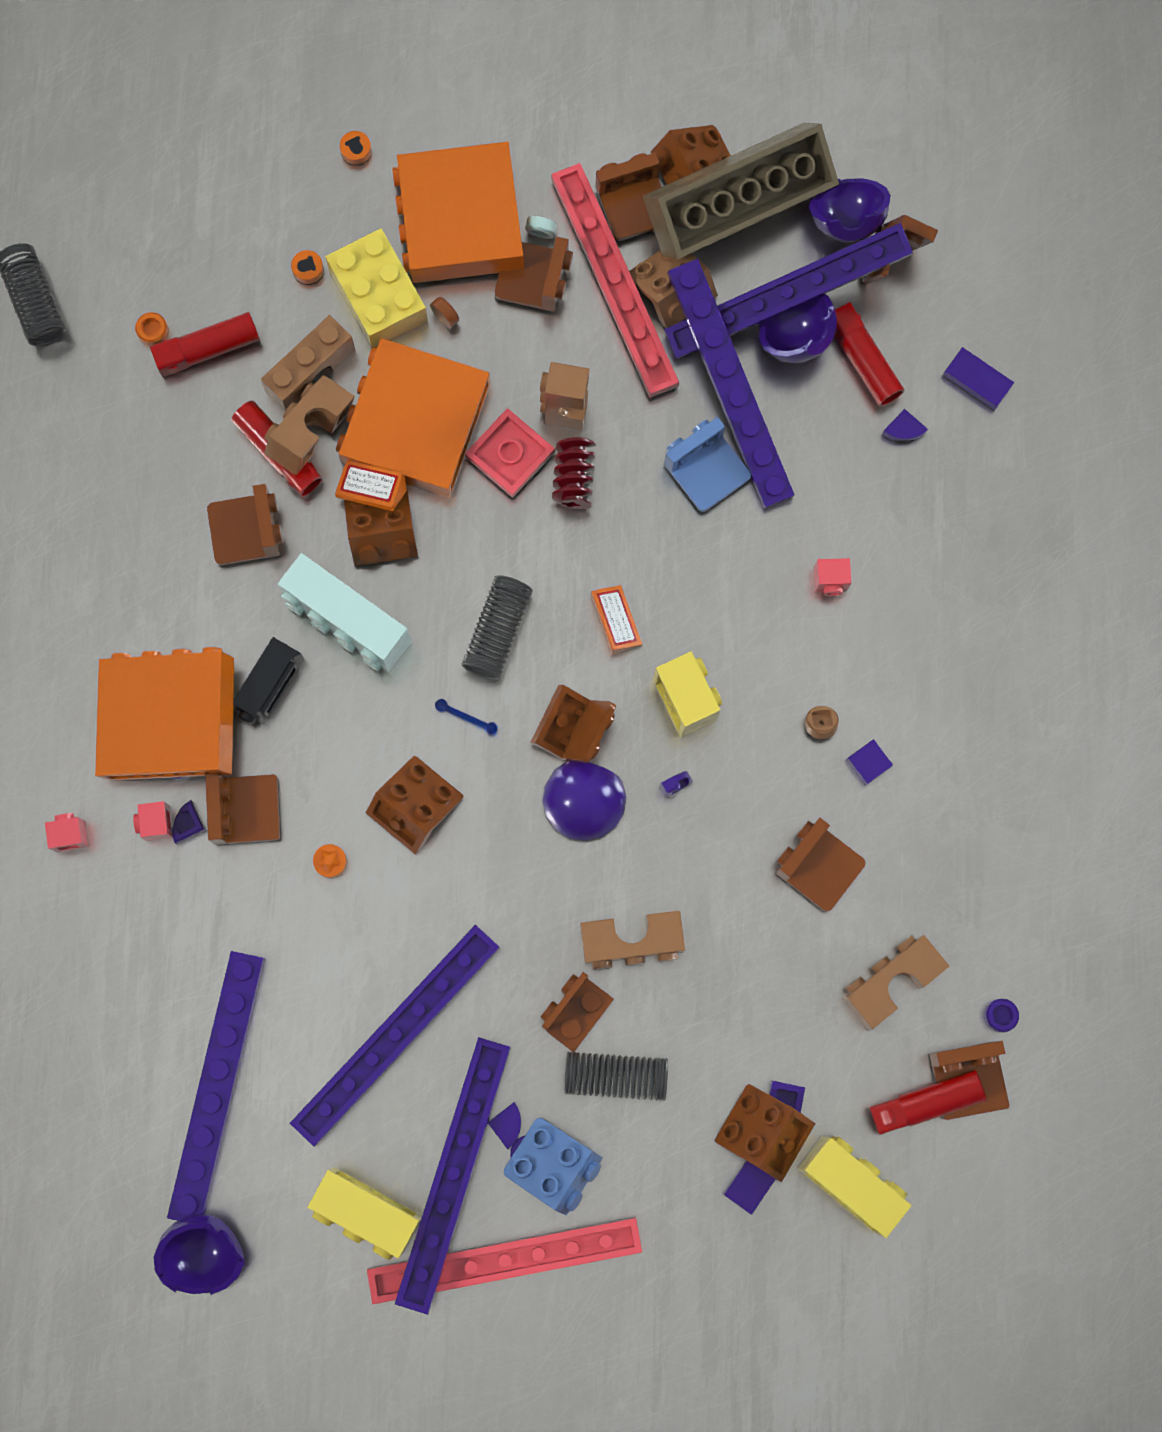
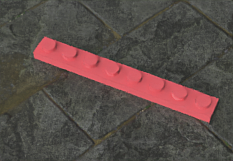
M578 163L551 174L552 182L649 398L679 387V380L581 164Z
M636 1217L448 1253L436 1292L642 1253ZM408 1261L367 1269L372 1305L396 1300Z

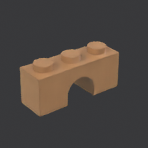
M328 315L260 379L265 392L284 411L292 402L298 404L302 399L301 395L306 386L322 369L329 366L334 370L355 350L352 336L331 315Z
M555 362L550 363L549 373H542L540 383V412L545 413V424L583 430L588 404L589 390L587 388L590 368Z
M322 375L315 384L310 382L302 392V399L298 404L292 402L283 415V421L279 425L274 423L265 435L267 445L264 454L297 475L314 455L319 437L306 426L317 425L332 434L347 417L355 396L325 375Z
M680 911L647 914L646 936L637 943H627L618 937L615 931L614 918L581 922L580 928L585 965L592 964V969L595 970L611 968L612 961L625 960L626 966L644 964L645 957L658 956L659 962L677 960L678 953L685 951Z
M913 935L909 936L897 946L900 952L890 960L886 955L871 967L875 972L866 980L860 976L845 988L849 994L843 1000L867 1030L874 1029L898 1009L888 992L889 983L894 976L904 975L910 978L917 988L920 989L928 985L950 967L925 935L917 939Z

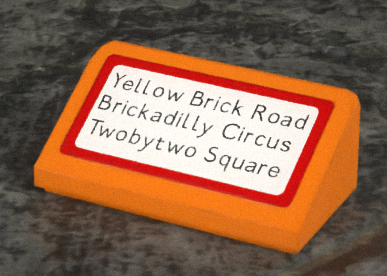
M348 460L343 468L335 496L336 498L393 511L407 491L405 477L403 473Z
M618 585L591 591V598L611 655L642 646L622 586Z

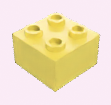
M692 651L656 667L653 682L680 738L716 722L721 711L719 706L722 705L717 689L715 687L710 688L705 679L708 672L700 657L695 659Z

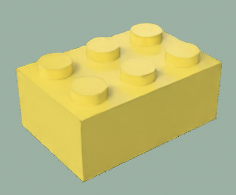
M382 228L325 256L329 272L371 348L378 347L380 338L390 341L428 322L426 307Z
M821 1136L797 1168L875 1234L887 1238L912 1206L905 1200L908 1194L893 1181L889 1182L886 1180L883 1182L878 1178L881 1171L868 1160L861 1158L857 1160L851 1155L854 1149L840 1137L836 1138L835 1136L832 1138Z
M335 1167L327 1170L307 1207L314 1211L312 1217L327 1226L336 1223L344 1228L342 1232L344 1236L357 1243L363 1240L375 1245L372 1251L388 1260H391L393 1256L398 1259L400 1258L422 1218L420 1214Z

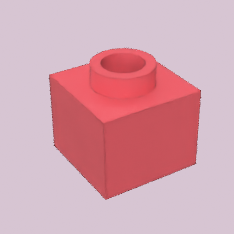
M850 558L818 559L814 566L815 592H824L825 596H839L843 594V591H847L851 585Z
M164 801L137 805L138 814L133 816L136 834L140 833V837L145 841L173 838L170 805Z
M74 813L54 816L55 821L45 822L48 849L54 852L89 847L85 821L75 817Z

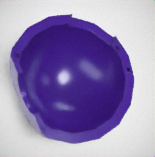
M855 178L838 179L839 185L817 194L814 199L811 198L809 209L817 228L826 237L839 242H856L870 237L881 228L888 216L891 195L887 187L877 181Z
M824 294L759 323V340L763 349L780 362L805 363L821 355L829 347L837 326V314L829 296Z
M566 761L552 772L544 785L542 802L546 818L557 832L569 839L589 841L603 837L617 826L624 814L627 797L623 781L614 772L591 762Z
M195 1214L173 1223L161 1235L153 1256L155 1273L162 1284L175 1293L180 1291L189 1294H215L230 1286L239 1277L244 1265L243 1251L236 1236L226 1223L213 1215Z

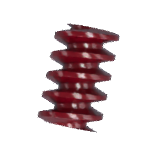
M572 437L556 443L558 454L555 456L557 466L554 468V475L557 478L553 480V487L556 489L552 492L554 502L574 509L591 508L592 503L583 500V497L591 496L593 491L585 488L584 485L593 483V478L585 475V472L594 471V465L586 463V460L595 458V453L587 450V448L596 446L594 441L581 437Z

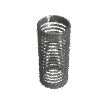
M19 243L5 247L0 251V274L27 343L33 346L47 345L60 339L65 334L66 328L55 304L56 302L53 299L54 297L51 294L52 292L49 290L50 287L47 285L48 282L45 280L46 277L43 275L44 272L41 270L42 267L34 247L27 243ZM18 252H31V253H22V254L15 255V256L10 257L9 259H7L4 263H1V262H2L6 257H8L9 255H12V254H15V253H18ZM27 256L15 262L8 263L11 260L16 259L18 257ZM52 327H57L46 333L35 334L36 332L48 330Z
M494 576L489 596H486L487 601H485V606L482 607L483 611L480 612L481 617L478 618L479 622L476 623L477 627L474 628L475 633L472 634L473 638L470 639L471 643L468 644L469 649H466L467 654L463 657L464 659L461 663L463 668L488 679H500L502 669L504 668L503 664L506 663L504 658H508L506 653H509V648L512 647L510 642H514L512 637H515V632L518 631L516 626H520L519 621H522L521 616L524 615L523 611L526 610L525 605H528L527 600L531 598L533 593L530 586L508 576ZM503 594L512 596V597L517 598V599H519V600H521V601H523V602H520V601L511 599V598H509V597H507V596H505V595H503ZM500 599H503V600L512 602V603L517 604V605H519V606H521V607H517V606L511 605V604L506 603V602H504V601H502V600H500ZM500 605H503V606L512 608V609H514V610H516V611H518V612L511 611V610L506 609V608H504V607H502V606H500ZM497 610H500V611L509 613V614H511V615H513V616H515V617L508 616V615L503 614V613H501V612H499V611H497ZM497 616L506 618V619L511 620V621H513V622H515V623H512V622L503 620V619H501V618H499V617H497ZM494 621L503 623V624L508 625V626H510V627H512V628L503 626V625L498 624V623H496V622H494ZM492 626L497 627V628H500V629H502V630H505V631H507V632H509V633L500 631V630H498V629H496V628H493ZM491 632L497 633V634L502 635V636H504V637H506V638L500 637V636L495 635V634H493V633H491ZM490 638H494V639L499 640V641H502V642H504V643H506V644L497 642V641H495V640H493V639H490Z
M568 1051L564 1093L574 1094L577 1076V1095L579 1096L583 1076V1095L585 1096L589 1076V1096H592L595 1076V1096L597 1097L601 1076V1096L603 1097L607 1076V1097L609 1098L613 1076V1097L615 1098L619 1076V1097L622 1098L625 1076V1098L627 1099L631 1076V1098L633 1099L637 1076V1099L639 1100L641 1097L644 1068L643 1099L645 1100L647 1097L650 1068L649 1099L652 1100L656 1068L655 1100L665 1101L668 1059L655 1057L654 1061H652L651 1057L646 1060L644 1056L640 1060V1057L637 1056L636 1060H634V1057L631 1056L628 1060L626 1055L622 1060V1056L619 1055L616 1060V1055L614 1054L610 1061V1055L607 1054L604 1062V1055L602 1053L598 1065V1054L596 1053L594 1054L592 1065V1054L589 1053L586 1065V1053L584 1052L580 1065V1053H570Z

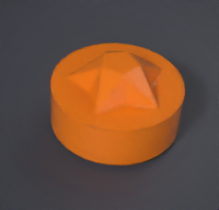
M326 844L315 852L313 865L321 876L335 878L346 869L347 857L340 847Z

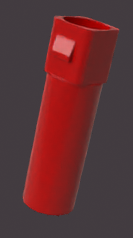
M851 302L835 309L837 326L834 337L846 353L878 406L882 407L893 402L904 393L905 389L866 329L865 324L861 320L862 317L856 312Z
M246 312L181 337L164 340L161 343L150 346L160 374L162 377L173 373H179L181 370L189 368V366L260 341L250 312Z
M248 401L236 410L231 421L280 476L285 478L292 490L296 491L302 498H305L323 482L312 462H307L298 474L295 475L264 454L267 445L265 435L274 422L255 401Z
M973 1070L899 1095V1098L872 1106L870 1110L878 1133L881 1135L986 1102L987 1097L977 1071Z

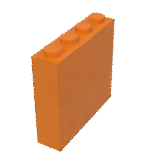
M509 141L397 155L398 167H393L392 172L394 186H400L401 195L395 196L398 215H404V224H399L401 244L407 243L408 253H402V260L405 271L411 274L412 283L524 269Z
M380 338L378 347H372L368 357L370 369L367 376L363 375L359 381L357 394H360L357 404H352L349 409L347 423L350 424L346 434L342 433L340 435L336 452H339L341 463L344 465L348 460L398 471L404 474L407 485L450 498L490 386V372Z
M205 647L202 649V653H192L191 650L174 649L171 655H162L161 652L144 651L140 657H131V654L113 653L111 658L99 659L95 776L112 781L205 776V774L211 773L232 775L234 657L222 652V648Z

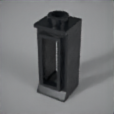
M272 637L233 699V706L238 710L236 715L251 725L254 724L255 720L264 725L266 722L263 720V717L269 716L298 669L297 664L305 660L302 654Z

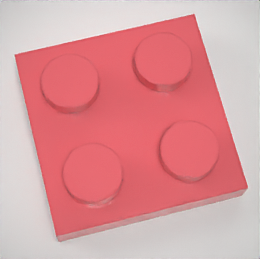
M507 408L465 453V458L513 498L555 453V448Z

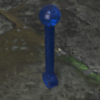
M439 699L435 702V708L440 713L449 712L484 728L486 733L490 735L495 734L498 730L494 722L486 723L449 706L444 699Z

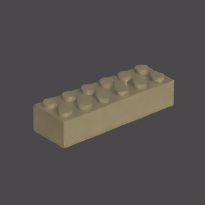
M802 123L644 195L643 199L662 255L680 259L837 186L839 181L822 124Z

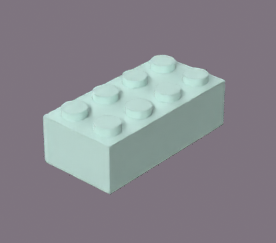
M302 553L278 582L282 592L281 598L286 601L285 605L299 616L303 612L306 613L312 620L311 624L324 634L331 631L338 639V644L351 653L355 649L359 651L364 657L363 661L376 671L382 668L389 673L412 643L408 629Z

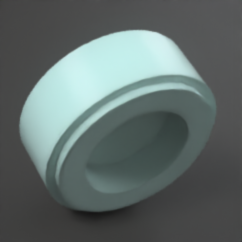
M529 216L525 230L533 236L552 239L556 235L558 224L544 217Z

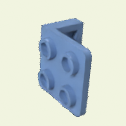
M718 417L711 422L708 420L702 421L692 430L694 434L685 440L678 438L666 449L668 452L665 455V467L701 512H705L747 483L751 477L750 471L724 439L725 426Z
M538 1118L534 1121L504 1168V1175L555 1211L567 1216L569 1211H574L581 1202V1192L587 1182L593 1181L598 1175L601 1168L599 1163L603 1157L548 1121Z

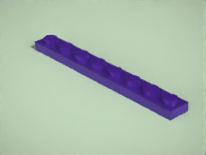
M899 223L719 304L717 307L729 336H732L913 255V251L902 224ZM687 320L664 329L676 359L698 351Z
M695 259L668 270L667 274L746 467L751 473V479L763 508L795 496L699 260Z
M475 924L289 1124L315 1147L500 947Z
M234 951L230 952L167 1219L180 1221L195 1214H205L265 958Z
M478 1037L395 1305L429 1315L511 1050L509 1046Z

